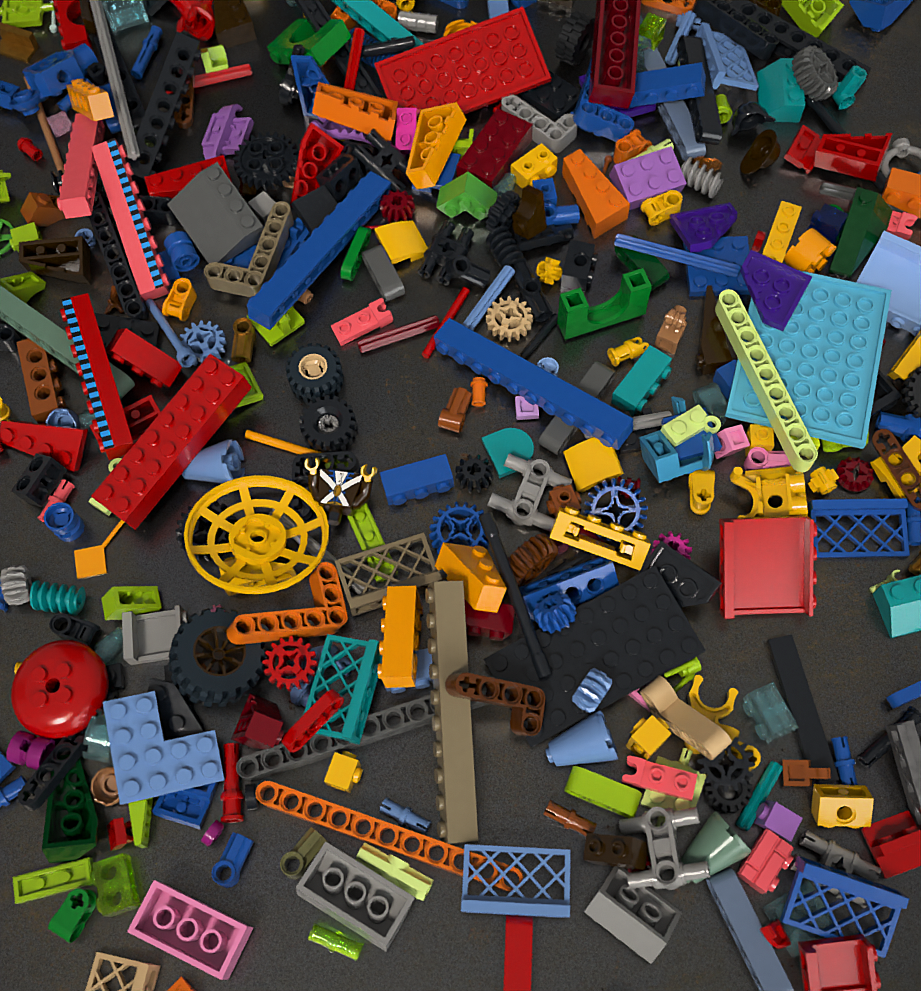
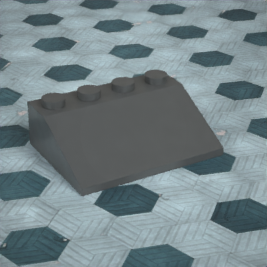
M218 162L199 172L167 204L208 264L212 262L225 263L258 243L264 229Z

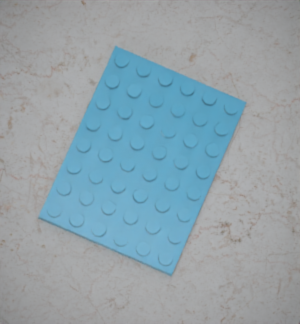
M801 271L812 276V279L783 332L762 323L751 297L747 313L810 437L863 449L868 435L892 290ZM737 358L725 417L772 428ZM770 396L772 399L778 400L776 397ZM780 416L782 419L788 420L785 416Z

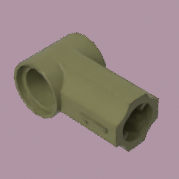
M310 827L293 849L281 858L280 868L282 872L290 879H300L325 841L327 843L328 841ZM294 859L299 860V868L294 872H289L287 870L289 862Z

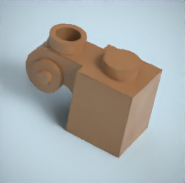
M676 305L665 314L664 322L657 334L654 347L675 355L687 326L685 321L687 310L684 307Z

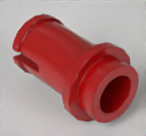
M22 137L18 140L17 146L21 152H25L33 161H38L42 158L43 152L32 143L30 138Z

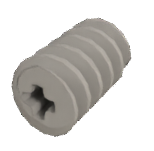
M690 156L681 166V171L689 187L694 186L696 191L701 189L703 195L709 192V198H714L724 179H720L721 172L713 176V168L706 172V164L698 168L700 161L697 160L694 164H691L693 157Z

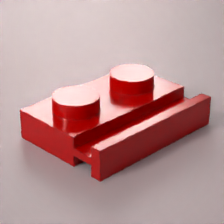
M803 124L783 158L799 169L803 168L806 170L805 173L808 174L814 167L816 150L821 141L820 135Z

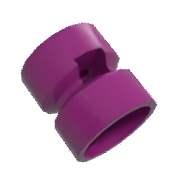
M20 730L12 737L7 748L6 758L9 762L22 766L27 765L28 768L37 770L56 747V742L52 739L41 736L36 737L35 734Z

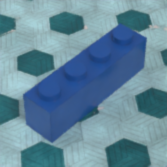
M702 62L636 73L635 94L629 107L705 96L706 76Z

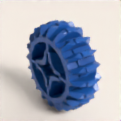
M612 478V486H608L606 480L602 481L604 489L601 490L598 485L594 486V489L598 492L597 495L592 492L588 493V496L593 498V502L585 501L584 504L591 506V510H584V514L595 516L608 515L614 523L620 524L622 515L635 512L634 519L628 526L624 527V530H631L633 533L636 530L633 528L635 525L643 528L644 525L638 520L639 518L647 519V515L640 514L641 510H647L648 506H640V502L645 501L646 498L644 496L636 497L641 490L638 488L632 492L631 489L634 486L632 482L626 488L623 487L625 484L624 479H621L620 486H617L615 478ZM618 490L627 493L633 499L635 505L621 504L618 499ZM611 491V503L606 507L596 508L599 498L606 492ZM614 497L618 507L622 509L628 508V510H623L622 513H619L620 515L617 516L618 522L615 521V516L612 512L603 511L609 510V507H612Z
M456 501L454 508L447 504L446 512L439 509V517L434 516L432 518L434 524H430L429 528L432 532L429 534L430 540H433L432 547L438 548V555L443 542L472 547L478 545L486 549L489 548L488 539L485 537L478 518L484 514V511H477L475 504L468 508V503L464 502L463 507H459V503ZM448 525L451 532L448 534V538L444 540L442 531ZM475 525L480 530L476 540L473 539L471 534Z

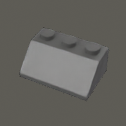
M613 867L584 912L617 939L634 950L639 956L652 964L668 943L682 912L649 887L630 889L627 879V873L629 872L624 868Z

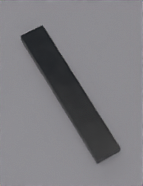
M791 634L768 639L769 651L804 760H811V768H831V779H812V786L814 784L837 782L839 777L793 636Z

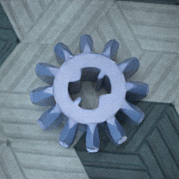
M596 668L591 669L572 696V701L577 707L588 713L595 711L612 685V679Z

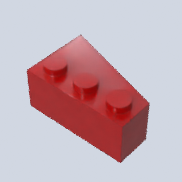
M865 133L864 136L823 134L816 150L814 166L875 182L889 149L892 133H885V136H872V133Z

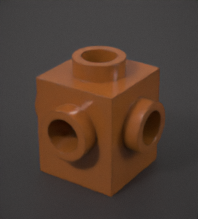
M571 484L556 486L549 492L546 505L550 514L554 513L556 517L559 507L565 509L566 506L579 510L578 514H581V498L578 491L573 490Z

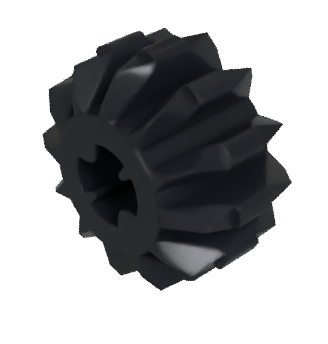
M469 454L467 456L468 461L461 459L459 461L460 466L455 468L457 473L455 480L460 482V488L468 487L469 493L473 489L480 493L481 486L488 489L489 482L493 481V475L491 474L493 466L488 465L489 460L487 458L481 460L479 454L475 459H472V456Z

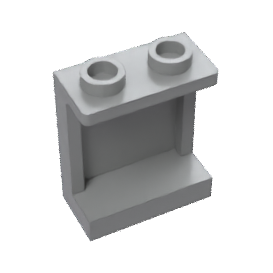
M175 605L174 610L135 615L132 611L123 612L124 660L130 665L168 660L173 637L178 632L179 626L183 622H188V612L181 605Z

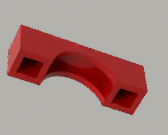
M53 0L55 9L58 10L55 12L58 23L61 24L58 26V29L63 38L61 39L63 50H71L84 43L93 51L91 39L85 25L74 24L76 18L81 15L80 1Z

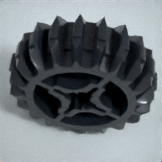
M214 501L207 508L219 515L228 507L224 503L220 505L218 501ZM188 506V513L181 512L183 520H177L179 528L175 529V533L178 535L176 540L181 544L180 548L185 552L184 530L188 515L192 510L191 506ZM232 514L226 518V521L235 524L238 519ZM203 516L199 517L196 522L197 526L193 530V546L202 545L207 542L208 532L205 531L203 525L210 529L212 522ZM219 527L215 536V545L229 543V532L223 530L222 535L218 538V534L222 530ZM195 554L196 559L199 561L203 556L206 561L211 559L210 554Z

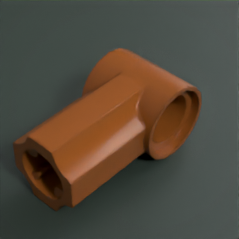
M462 387L454 388L447 407L443 408L440 413L438 427L460 433L465 422V413L471 401L472 393Z

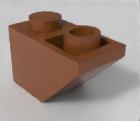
M29 192L20 210L27 224L35 222L36 226L48 227L64 219V212L59 210L57 198L60 195Z

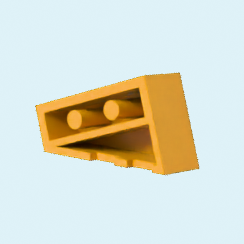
M443 542L435 563L436 569H443L447 574L446 579L448 581H463L464 599L474 610L497 613L505 594L506 586L488 550L478 545L472 547Z

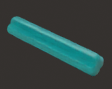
M775 761L769 762L753 791L752 797L749 799L750 802L744 807L736 821V825L744 831L750 830L756 819L758 807L765 802L783 770L779 763Z

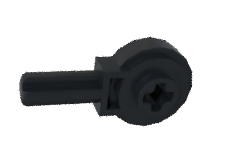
M295 44L292 55L304 56L305 48L303 45ZM291 61L278 90L280 93L279 102L288 106L290 103L293 104L295 99H299Z

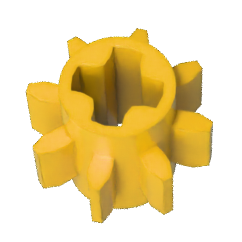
M546 257L545 261H541L536 268V273L540 277L539 281L553 285L554 281H558L563 271L559 265L560 261Z
M822 466L809 475L811 482L808 485L813 493L817 491V493L820 492L822 495H826L837 488L836 480L839 479V476L834 469L830 470Z

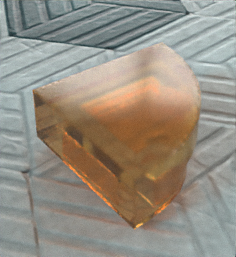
M699 156L693 160V164L697 160L700 161L698 168L706 164V172L711 168L715 172L722 167V162L716 158L710 159Z

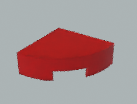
M758 230L751 250L760 252L766 236L765 232Z
M778 918L760 928L764 937L774 947L782 949L791 945V941Z

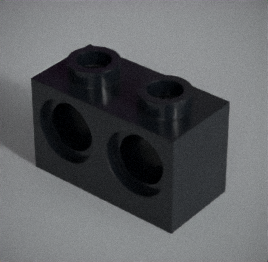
M341 153L316 176L319 186L325 185L335 201L338 202L359 183L364 174L356 156Z
M36 453L11 492L27 503L43 507L67 469L52 457Z

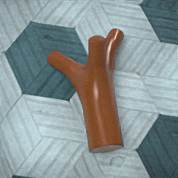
M112 286L110 298L107 300L108 305L104 312L106 315L113 308H117L121 313L124 312L120 306L116 288Z

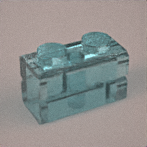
M774 682L748 693L743 698L745 701L743 703L745 712L749 717L753 716L757 723L755 726L756 732L762 740H766L767 744L791 734L799 728Z

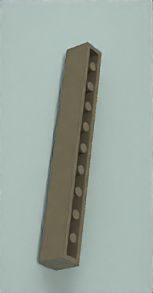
M436 581L429 584L428 588H426L425 600L426 603H429L430 612L427 614L426 623L427 628H430L431 638L428 639V652L432 654L429 676L430 679H433L434 688L430 693L431 704L435 708V715L432 716V729L436 731L433 754L434 757H437L438 768H435L434 778L436 784H439V794L436 795V808L440 811L437 833L441 841L448 844L478 841L471 705L470 700L453 697L445 688L446 679L450 675L469 673L463 581ZM459 683V686H462L463 688H468L469 684L465 685Z

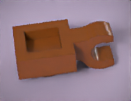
M782 760L784 786H812V779H831V768H811V760Z

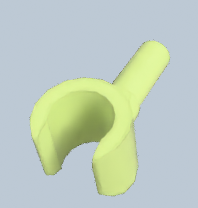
M894 570L887 576L886 580L870 587V591L873 593L882 584L898 581L895 575L900 570Z

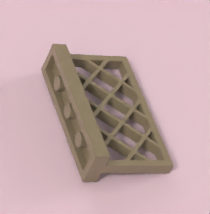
M424 532L334 561L352 617L383 607L382 599L383 596H387V586H417L419 595L425 593L429 584L442 581L440 571L435 567V561ZM422 541L424 548L420 555L409 550L412 543ZM397 549L403 552L398 562L386 557L390 550ZM406 554L417 558L413 569L401 564ZM374 556L380 559L375 569L364 564L368 557ZM384 561L395 566L390 576L379 571ZM423 561L430 564L432 571L423 574L416 571L420 562ZM351 563L358 567L353 576H350L343 572L341 566ZM361 568L372 573L368 583L356 578ZM398 568L410 573L406 580L400 581L393 578ZM376 575L387 580L384 587L376 588L371 585ZM353 582L365 587L360 595L351 597L349 590Z

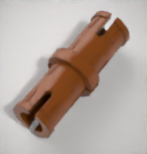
M551 799L543 814L563 824V828L567 830L571 828L586 836V833H594L597 823L576 814V810H569L553 802Z

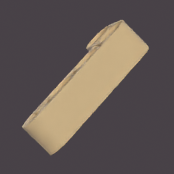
M662 676L656 677L640 691L652 715L656 719L659 717L664 720L671 732L708 759L713 760L732 743L729 735L720 726L680 700L672 686Z

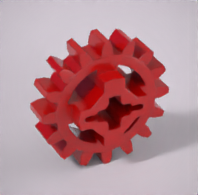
M293 636L289 637L288 642H285L281 637L278 646L275 643L271 644L272 652L265 651L269 659L263 660V664L269 668L265 669L264 673L266 676H270L269 682L271 684L277 681V688L280 690L284 685H286L288 691H291L292 685H296L298 690H300V683L305 682L309 684L310 682L307 677L309 675L315 676L316 674L312 667H317L318 663L312 659L317 655L315 651H310L312 648L310 643L303 646L304 640L301 637L297 642H295ZM289 648H295L293 651H285ZM276 657H278V658H279V663H278V665L274 668V663H275ZM306 657L307 663L305 669L303 670L302 662L305 660ZM288 660H290L291 662L294 661L295 665L291 667L290 665H287L286 662ZM287 676H296L292 679H285Z

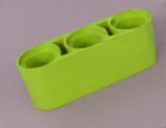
M578 766L572 767L564 791L570 795L627 818L635 817L643 795L634 788Z

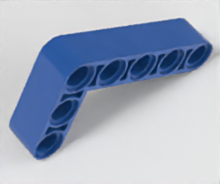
M591 58L573 114V121L582 128L617 142L619 139L630 134L634 127V121L631 117L602 104L588 102Z

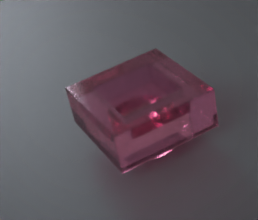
M65 111L46 118L56 138L73 130Z

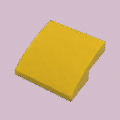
M414 221L394 222L374 228L375 234L392 264L408 258L411 262L423 258L425 250L428 249Z
M595 437L563 451L578 492L583 493L604 480L608 483L612 478H617L624 474L615 449L604 446Z

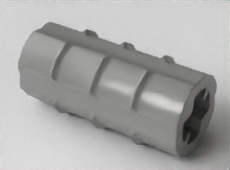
M410 11L399 12L398 23L408 31L437 33L438 15Z

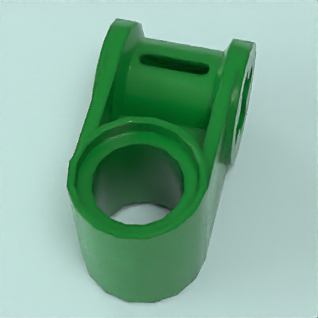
M90 889L72 890L52 917L48 929L67 942L73 943L82 933L86 922L97 907V894ZM81 897H82V901L84 902V905H83V906H81V905H82V902L80 901V898H81Z

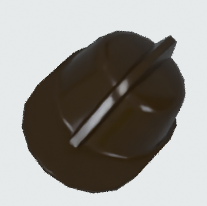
M767 129L756 137L751 148L741 161L740 169L742 173L751 174L759 168H766L772 165L778 159L781 147L777 141L775 131Z

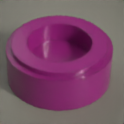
M215 820L202 837L201 842L208 847L212 846L223 832L224 824Z

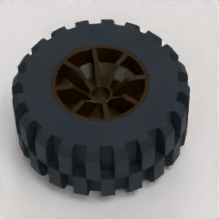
M217 607L215 612H211L210 608L204 609L200 616L196 613L191 615L188 622H183L179 626L178 632L174 635L169 652L168 667L169 671L172 672L171 679L174 685L178 684L180 686L178 691L183 696L188 693L191 696L190 701L197 703L198 700L204 701V706L211 707L212 703H218V707H223L227 705V702L231 701L234 704L240 701L242 696L246 697L253 687L256 686L265 667L263 660L267 658L265 654L267 650L264 649L265 642L237 645L228 640L227 629L237 617L238 611L231 609L230 613L224 612L222 607ZM236 626L240 632L245 633L242 627Z

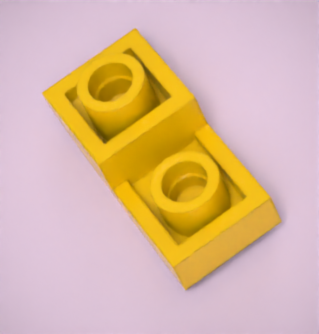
M894 454L888 459L889 463L893 466H898L902 463ZM880 456L871 461L870 464L880 482L888 484L895 499L906 498ZM904 474L901 477V482L904 485L910 486L915 483L911 474ZM919 486L914 490L907 492L909 494H911L913 491L916 493L918 491Z

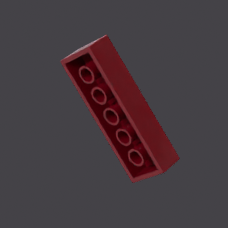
M597 0L588 102L629 108L635 94L641 0Z

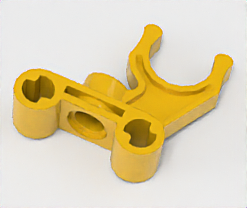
M696 675L692 680V687L687 695L688 705L720 726L729 735L731 741H733L735 737H739L740 732L731 726L720 724L718 720L725 718L733 711L738 690L735 688L729 689L726 703L722 707H708L703 704L698 694L703 677ZM738 741L737 744L741 746L744 743ZM684 742L688 751L690 749L693 751L692 754H700L699 751ZM747 744V747L744 749L745 752H753V755L748 758L749 761L755 763L754 767H749L748 771H752L759 765L761 756L756 748ZM731 747V753L737 759H743L740 752Z

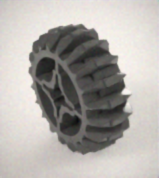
M810 45L800 50L792 60L793 76L796 77V83L800 85V89H803L805 95L808 94L809 98L815 101H822L837 91V71L834 69V64L831 63L830 58L826 56L825 52H822L821 48Z

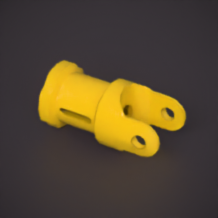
M640 337L626 340L621 346L614 349L612 347L607 350L608 358L612 365L616 367L626 359H634L643 354L649 347V344L647 342L642 343Z

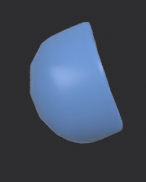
M57 408L50 412L46 419V424L53 426L81 428L79 416L71 409Z

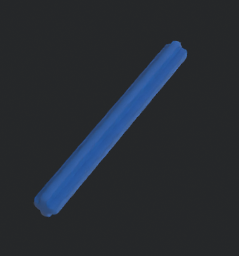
M620 233L616 235L614 245L732 277H738L741 269L739 264Z

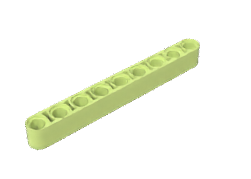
M724 290L719 294L715 307L719 321L791 466L798 472H806L812 467L818 456L817 449L739 295L733 290ZM770 396H774L778 400L772 399ZM780 416H785L788 420L782 419ZM790 435L797 437L798 440L792 439ZM800 455L807 457L808 460H803Z

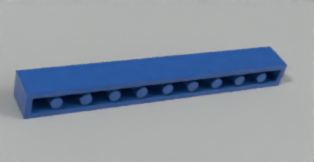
M371 171L365 177H362L358 185L348 192L347 197L336 205L335 210L324 218L323 223L312 231L311 236L300 244L294 254L287 258L286 263L274 272L273 277L261 286L260 291L248 300V318L271 330L353 239L359 226L363 227L380 209L383 195H388L389 190L391 191V182Z
M448 318L433 336L436 349L441 354H447L453 357L457 363L469 366L476 374L485 375L494 384H501L510 393L524 397L528 403L540 406L549 415H556L565 424L579 428L586 436L595 437L606 447L619 450L633 431V418L451 318Z

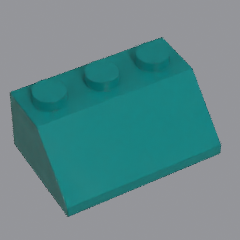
M781 58L756 74L759 85L757 88L758 104L767 111L769 116L775 118L774 122H800L805 108L804 91L800 89V85L796 83V77L793 76L792 60L794 58Z
M921 575L880 585L873 593L890 639L921 631Z

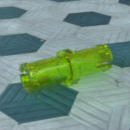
M314 923L312 931H310L308 936L309 941L329 948V952L334 953L336 951L357 961L363 947L362 943L360 944L342 936V932H332Z

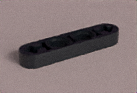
M90 726L72 736L62 738L20 790L18 801L26 810L34 811L40 808L94 739V732ZM71 751L67 759L59 760L63 752ZM54 771V776L50 780L43 781L46 773Z

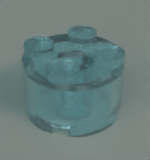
M97 709L96 712L99 715L91 717L85 733L83 744L88 745V752L83 751V757L113 765L104 710Z

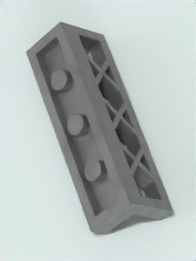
M914 720L887 725L886 730L911 816L920 830L921 744Z

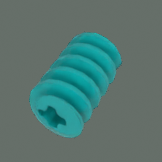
M35 580L31 586L30 604L36 611L60 612L75 616L81 612L85 604L86 592L83 586L78 591L76 585H71L68 589L67 584H62L59 588L58 583H53L50 587L48 581L43 582L41 585L39 580Z

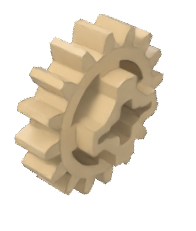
M508 296L507 301L499 298L498 304L493 301L492 308L487 309V329L492 330L493 337L499 334L501 341L504 337H507L508 342H511L512 337H515L518 341L520 340V334L526 336L527 330H531L533 322L531 307L526 308L525 301L520 304L518 297L514 301L511 300L510 296Z

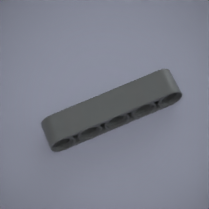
M595 361L577 385V388L600 399L612 383L616 371L599 361ZM555 415L542 433L538 444L559 455L578 428L565 424L561 418Z

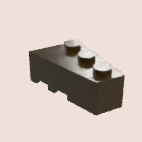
M82 236L19 242V262L28 272L32 271L40 275L91 285L90 246Z

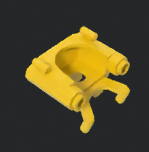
M792 466L745 471L744 474H742L743 469L741 467H735L731 472V482L748 490L753 498L751 512L747 515H739L737 518L808 515L803 472L794 470ZM780 496L783 500L782 505L778 508L771 507L768 504L770 497Z

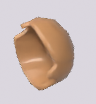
M107 766L99 770L91 782V792L94 800L105 806L119 803L113 766Z

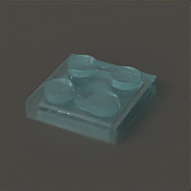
M809 880L802 883L799 888L803 896L814 891ZM789 891L762 907L770 921L777 918L780 920ZM819 896L806 901L811 913L825 907ZM803 904L792 909L790 918L799 920L808 915ZM828 913L815 918L819 928L824 929L833 924ZM780 920L791 941V945L786 947L791 957L799 955L798 942L826 939V937L782 923Z

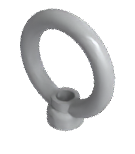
M907 138L895 140L892 144V149L887 151L881 166V172L886 178L891 171L889 161L894 156L903 158L911 154L921 159V149L910 146Z

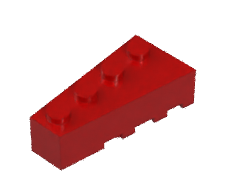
M224 155L144 177L150 196L169 197L172 199L199 172L218 162L231 182L232 179Z

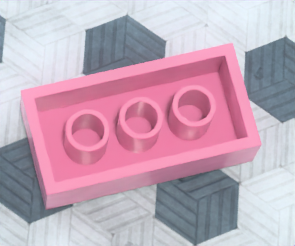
M154 880L127 932L220 980H229L253 927L163 882Z

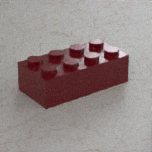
M497 108L456 165L457 177L469 172L494 191H497L511 171V164L521 157L532 141L533 124Z

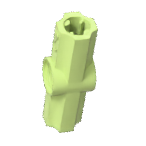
M367 843L363 844L355 859L418 900L424 901L434 881L412 869L403 860L391 854L387 855Z

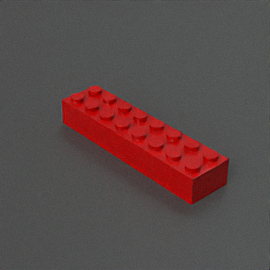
M209 354L91 497L136 530L252 387L246 378L212 354Z

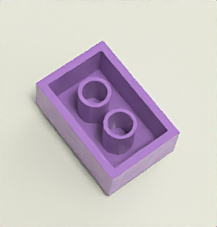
M672 146L615 164L609 174L612 184L630 203L629 211L640 207L645 200L670 190H676L681 193L687 184Z

